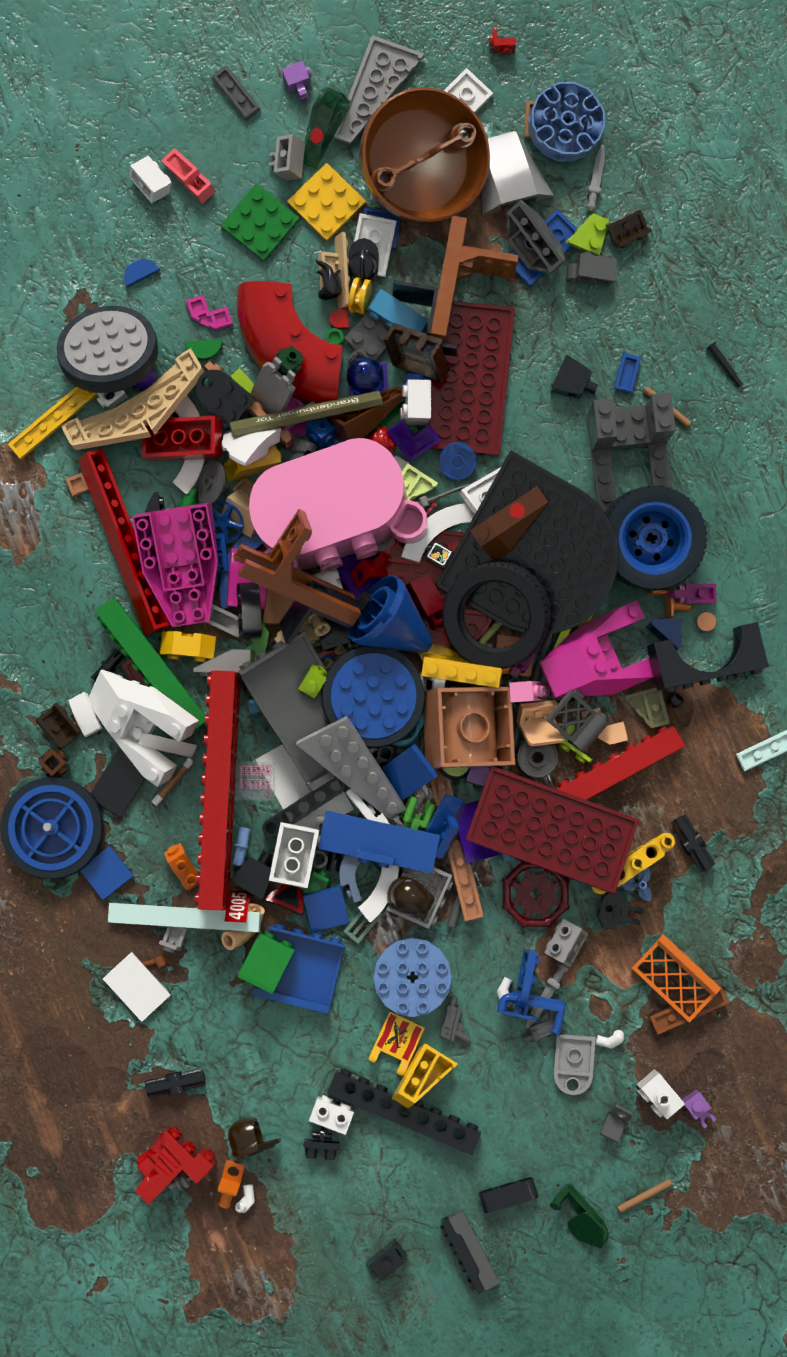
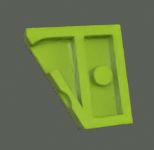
M594 213L591 214L578 227L576 232L566 240L565 244L599 256L607 231L606 224L610 220Z

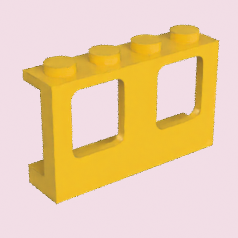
M427 653V657L424 656L421 676L499 688L503 669L471 664L459 657Z

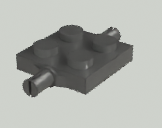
M367 312L347 334L344 340L353 349V352L347 358L351 364L359 356L365 358L370 363H374L384 352L386 345L383 339L390 330L385 326V322L380 319L377 321L371 318L369 312Z

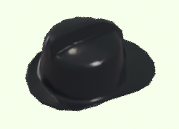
M358 239L351 245L349 250V275L352 280L356 277L361 278L362 285L365 279L374 281L378 274V248L370 239Z

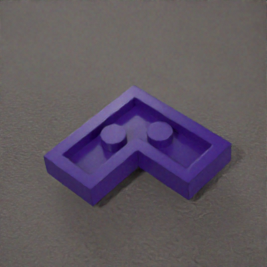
M401 420L387 431L409 462L438 444L441 440L430 424L414 434L405 421Z

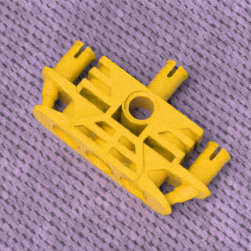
M663 833L630 852L617 887L664 857V853L674 847V837L670 833ZM648 848H651L653 851L651 858L646 855ZM592 887L593 891L597 894L606 893V891Z

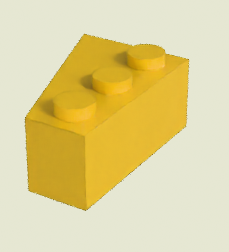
M424 1043L417 1050L392 1099L409 1109L458 1064Z

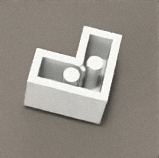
M407 380L402 387V396L405 397V404L400 408V420H404L407 425L426 426L431 419V380Z

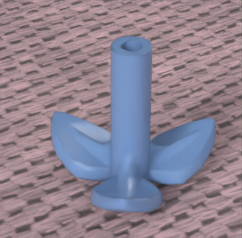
M646 868L637 874V882L631 878L622 884L621 887L627 892H632L638 888V896L644 901H651L652 892L646 883L651 878L650 868Z

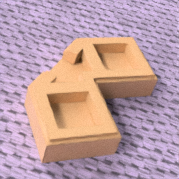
M600 708L593 709L597 713L601 711ZM589 711L581 712L582 719L587 716ZM624 722L607 725L598 736V739L608 745L628 741Z

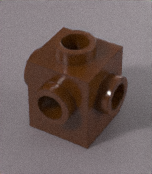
M54 749L46 751L41 756L42 760L38 762L42 766L41 770L48 777L50 775L52 777H61L68 770L67 766L69 765L66 761L68 757L61 750L57 751ZM58 760L59 765L54 767L53 762Z

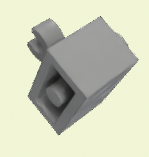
M293 134L277 137L276 153L272 152L269 154L275 160L268 163L270 167L274 168L276 175L285 181L302 179L305 143Z

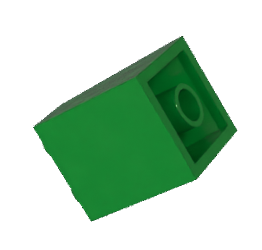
M265 931L264 934L259 933L237 977L273 994L295 949L292 948V943L286 940L280 942L274 939V934Z

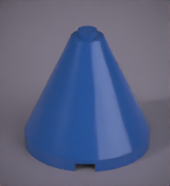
M395 575L385 576L376 582L368 590L372 603L364 615L361 614L352 628H348V637L358 645L416 653L427 652L432 646V637L404 582Z

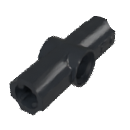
M686 814L673 820L671 824L681 839L680 843L683 849L691 856L700 873L714 866V860L705 848L706 844L698 831H695Z
M203 1068L186 1072H174L166 1074L165 1077L145 1081L146 1094L148 1098L168 1093L172 1095L184 1092L186 1089L206 1085Z

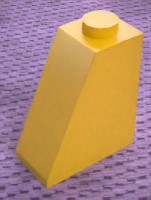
M275 444L268 448V455L247 466H243L229 458L222 465L228 483L240 480L244 476L249 477L264 472L271 467L279 465L281 463V453L277 450Z

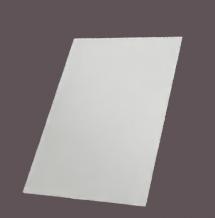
M283 745L255 759L259 766H263V764L264 766H271V788L283 809L311 792L305 785V781ZM264 775L266 779H270V775ZM333 781L331 784V788L335 792L340 791L342 788L338 781ZM318 791L315 794V799L318 802H322L326 798L323 791ZM343 792L294 825L315 829L318 815L325 817L326 811L347 814L354 810ZM306 801L301 802L299 810L303 813L307 812L309 804ZM286 812V815L291 822L293 820V815L290 812Z

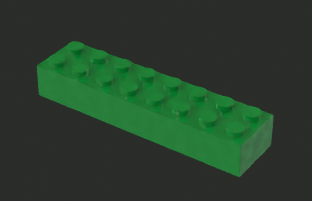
M113 597L95 612L98 614V617H96L97 621L102 627L110 630L108 635L116 644H121L119 649L125 657L133 660L131 665L139 674H144L143 680L147 686L156 688L199 720L192 736L205 728L206 714L122 605Z

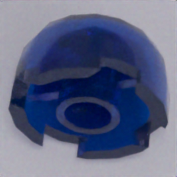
M360 357L349 365L346 380L349 388L358 393V395L379 390L384 383V372L381 365L375 359Z

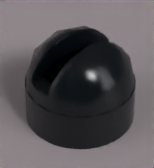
M673 691L667 700L669 705L673 704L672 708H678L685 702L683 697L676 691Z

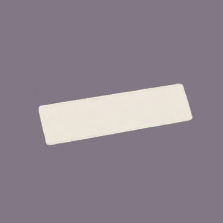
M142 733L138 742L139 746L186 757H192L197 747L194 744L178 742L177 740L148 733Z

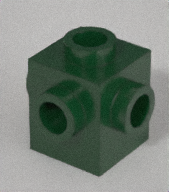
M292 345L287 349L282 348L276 354V357L282 361L278 369L282 376H286L289 370L297 374L303 368L301 364L305 358Z

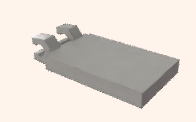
M277 357L273 359L272 363L267 362L262 366L250 393L256 398L255 403L258 402L264 408L266 414L285 411L295 390L292 382L296 374L289 370L286 376H282L278 372L282 361Z

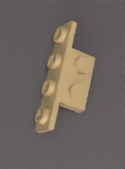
M341 232L334 238L335 253L320 252L318 258L320 261L330 265L334 273L338 269L341 270L339 278L342 292L337 296L338 309H345L348 307L350 277L348 275L349 259L347 257L348 240L346 239V233ZM319 274L321 290L322 287H324L322 276Z

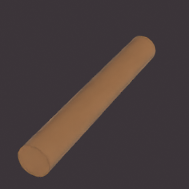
M648 386L643 391L648 397L652 394H657ZM673 407L674 418L687 428L691 421Z
M667 1179L617 1207L623 1213L673 1185L670 1179Z

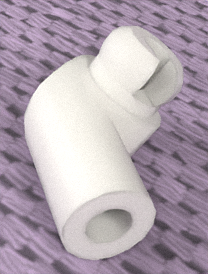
M504 977L497 990L499 1000L503 995L509 993L508 990L513 982L507 977ZM507 1002V1007L513 1005L512 1002Z
M616 1030L609 1038L598 1035L595 1044L612 1049L623 1043L624 1033L621 1030Z
M253 1184L243 1186L244 1197L235 1205L238 1213L247 1212L255 1203Z

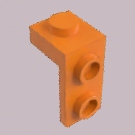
M179 843L168 848L164 852L165 857L184 888L188 891L197 886L196 876L198 871L188 858L182 844Z

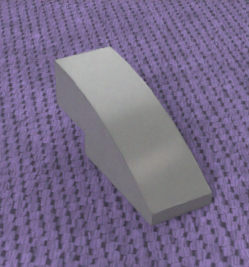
M212 604L211 619L209 622L203 623L238 638V616Z

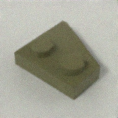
M652 688L624 696L651 729L670 724L662 691Z

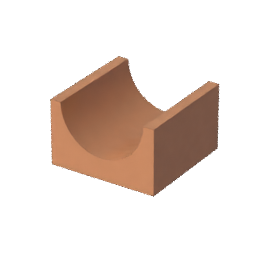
M510 687L436 688L424 692L425 758L434 770L491 766L501 768L515 765Z

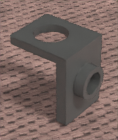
M616 1104L609 1111L600 1135L618 1143L626 1122L633 1116V1112ZM617 1111L623 1112L626 1115H621Z

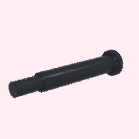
M716 342L708 346L706 349L712 352L729 377L733 379L738 387L742 386L743 383L715 345Z

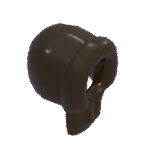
M406 876L395 879L387 891V900L392 908L401 913L412 914L422 919L427 916L434 902V896L421 883Z
M252 1117L235 1121L228 1131L232 1155L236 1159L256 1155L266 1149L275 1147L276 1144L281 1142V1138L264 1142L259 1123L256 1118Z

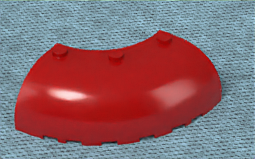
M250 281L239 284L237 286L236 299L239 326L246 348L258 368L261 370L265 363H272L276 354L282 348L287 349L292 345L305 358L301 364L303 368L296 374L292 385L295 387L292 397L306 404L312 401L318 404L339 399L343 364L342 345L332 344L318 338L303 325L293 306L294 297L291 283Z

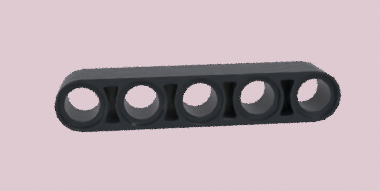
M335 777L313 792L311 791L266 820L262 826L263 833L269 837L278 835L280 823H285L283 821L284 813L290 812L293 815V820L287 824L294 825L343 793L345 783ZM333 781L341 782L342 788L340 791L335 792L332 790L331 784ZM318 791H323L326 795L325 800L322 802H318L315 799V794ZM303 801L309 804V810L305 813L299 810V804ZM271 822L277 826V830L273 834L268 833L266 829L267 825Z

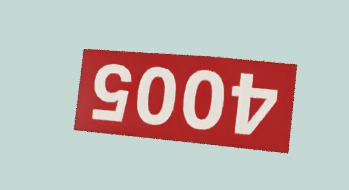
M230 890L224 922L246 923L250 892Z

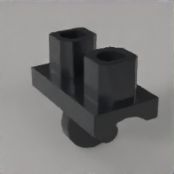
M321 1127L320 1132H313L312 1138H320V1140L304 1139L303 1147H305L306 1158L316 1159L317 1149H325L324 1159L335 1160L340 1142L324 1140L332 1139V1133H325V1127Z

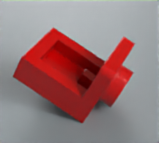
M493 28L492 35H489V46L493 47V53L509 55L515 53L516 38H497V28Z

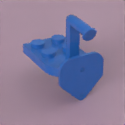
M524 948L516 992L507 993L500 998L497 1012L537 1021L536 1016L527 1014L529 1006L556 1011L554 1025L550 1031L560 1036L566 1009L565 1003L561 1000L529 994L530 988L534 987L536 975H533L534 967H538L539 956L537 951ZM507 1002L515 1003V1007H517L515 1012L506 1010Z

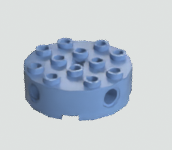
M559 82L552 85V87L546 88L536 98L528 117V133L534 146L544 156L558 162H573L586 157L596 147L605 127V111L602 104L599 103L589 88L576 82Z
M411 937L397 940L384 949L376 961L373 978L376 993L386 1007L399 1015L416 1017L429 1014L442 1004L449 993L452 976L449 962L438 947L427 940ZM411 972H414L415 975H418V978H416L414 982H411L410 979L407 978V976H409Z

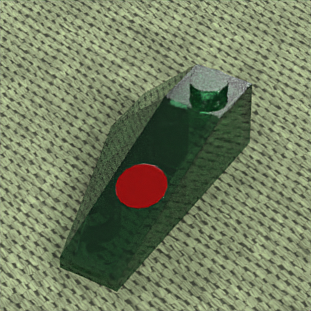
M329 87L321 89L311 110L304 141L303 164L314 169L319 165L352 104L343 93Z

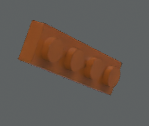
M723 989L710 1000L694 1019L729 1004ZM709 992L702 993L697 996V1000H706L711 994ZM694 997L686 1001H694ZM683 1003V1011L689 1017L695 1012V1003ZM673 1007L649 1017L657 1035L688 1022Z

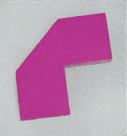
M204 295L186 300L193 321L214 331L234 326L228 307L209 312Z

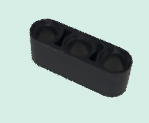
M254 582L238 583L237 611L240 638H260L262 627L259 585Z
M533 1177L513 1181L478 1193L484 1213L497 1211L539 1197Z

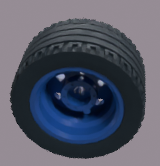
M656 485L633 489L613 501L605 513L613 526L618 543L619 560L616 579L636 589L656 591L679 585L696 571L700 561L703 560V555H705V548H707V532L702 513L698 511L699 508L695 506L693 501H690L689 497L670 487ZM644 516L649 517V523L643 522ZM663 521L668 522L667 528L662 527L661 523ZM631 530L637 533L634 538L629 536ZM648 534L655 538L652 540V544L650 541H646V537H649ZM669 539L673 540V545L671 547L667 545V541ZM636 549H641L640 556L635 555ZM655 553L660 554V559L658 561L654 560L653 558Z

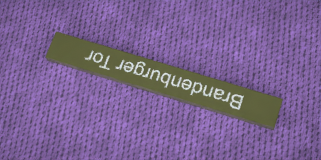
M375 391L230 422L232 435L239 436L383 405V400L380 392Z

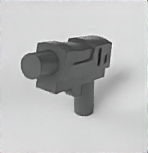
M451 996L449 1005H446L445 1008L446 1013L440 1029V1038L442 1040L449 1039L454 1042V1038L457 1037L463 1042L468 1043L471 1037L462 1032L463 1025L458 1023L461 1008L456 1007L458 998Z
M548 1010V1014L541 1018L543 1022L529 1027L531 1033L523 1036L525 1043L533 1040L537 1042L546 1036L555 1035L550 1031L554 1025L555 1011ZM564 1024L562 1025L560 1032L564 1031V1029L566 1028Z

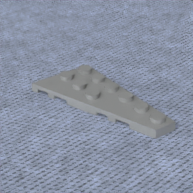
M372 35L333 139L352 145L364 130V126L372 114L395 93L424 58V53Z
M348 716L296 741V745L383 813L388 819L406 810L404 803Z

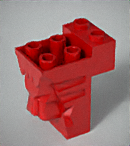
M169 1125L155 1140L156 1143L136 1160L138 1163L137 1168L144 1179L135 1189V1192L149 1205L182 1170L197 1184L214 1167L217 1162L215 1159L216 1155L209 1148L206 1150L204 1147L197 1153L195 1151L197 1149L190 1140L186 1142L181 1137L183 1135L176 1126L172 1127Z

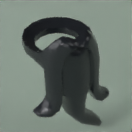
M316 259V263L324 269L316 272L322 276L324 287L318 292L319 299L329 300L337 297L342 292L339 278L341 270L338 269L334 273L330 265Z

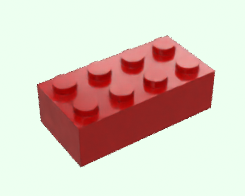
M216 416L168 418L156 434L153 433L149 424L146 426L151 437L142 439V458L150 462L222 458V420Z

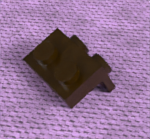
M639 208L606 224L613 245L620 248L631 245V241L635 239L641 240L648 236L647 233L652 231L651 227L647 226L643 213Z
M55 703L50 710L35 721L59 750L74 741L81 732L79 725L69 718L66 709L63 706H59L58 703Z

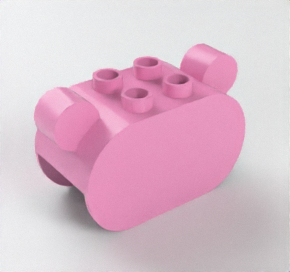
M364 438L347 440L269 468L257 479L250 495L249 511L251 521L267 548L263 553L269 555L297 510L301 509L306 512L312 529V535L308 541H305L299 556L295 557L292 561L291 566L299 570L319 566L321 572L339 568L343 565L341 560L343 557L354 553L358 560L372 557L379 553L377 545L387 542L393 536L401 543L413 544L422 540L428 529L427 515L423 507L417 502L407 500L403 476L396 459L381 444Z

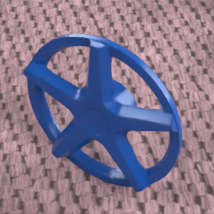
M227 501L215 502L212 505L213 515L216 518L214 528H220L222 533H225L226 543L232 542L243 531V517L238 508ZM218 504L228 505L223 514H220L214 506ZM233 509L238 513L240 523L232 521L230 515ZM228 528L240 529L236 536L229 539Z

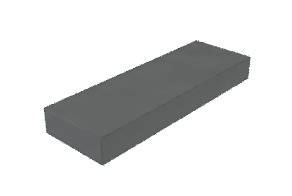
M227 65L212 75L214 82L245 121L260 111L258 104Z

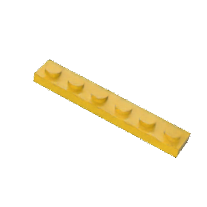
M75 387L8 444L9 447L22 460L59 429L61 425L66 423L98 396L97 393Z

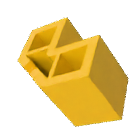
M163 631L160 654L166 655L167 659L179 660V657L194 658V662L205 663L206 660L214 658L216 637L199 633L185 634L178 631Z

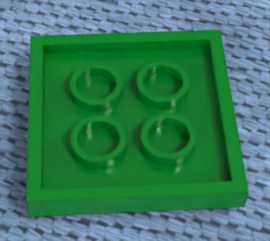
M256 183L220 226L265 262L299 222L300 217Z

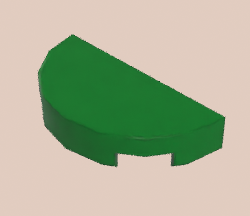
M222 339L184 341L186 349L191 348L198 360L212 359L222 347Z

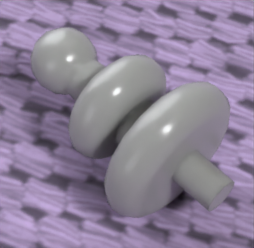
M182 1172L180 1177H175L174 1182H170L167 1186L169 1189H173L175 1186L178 1189H181L183 1186L189 1188L190 1180L192 1179L185 1172Z

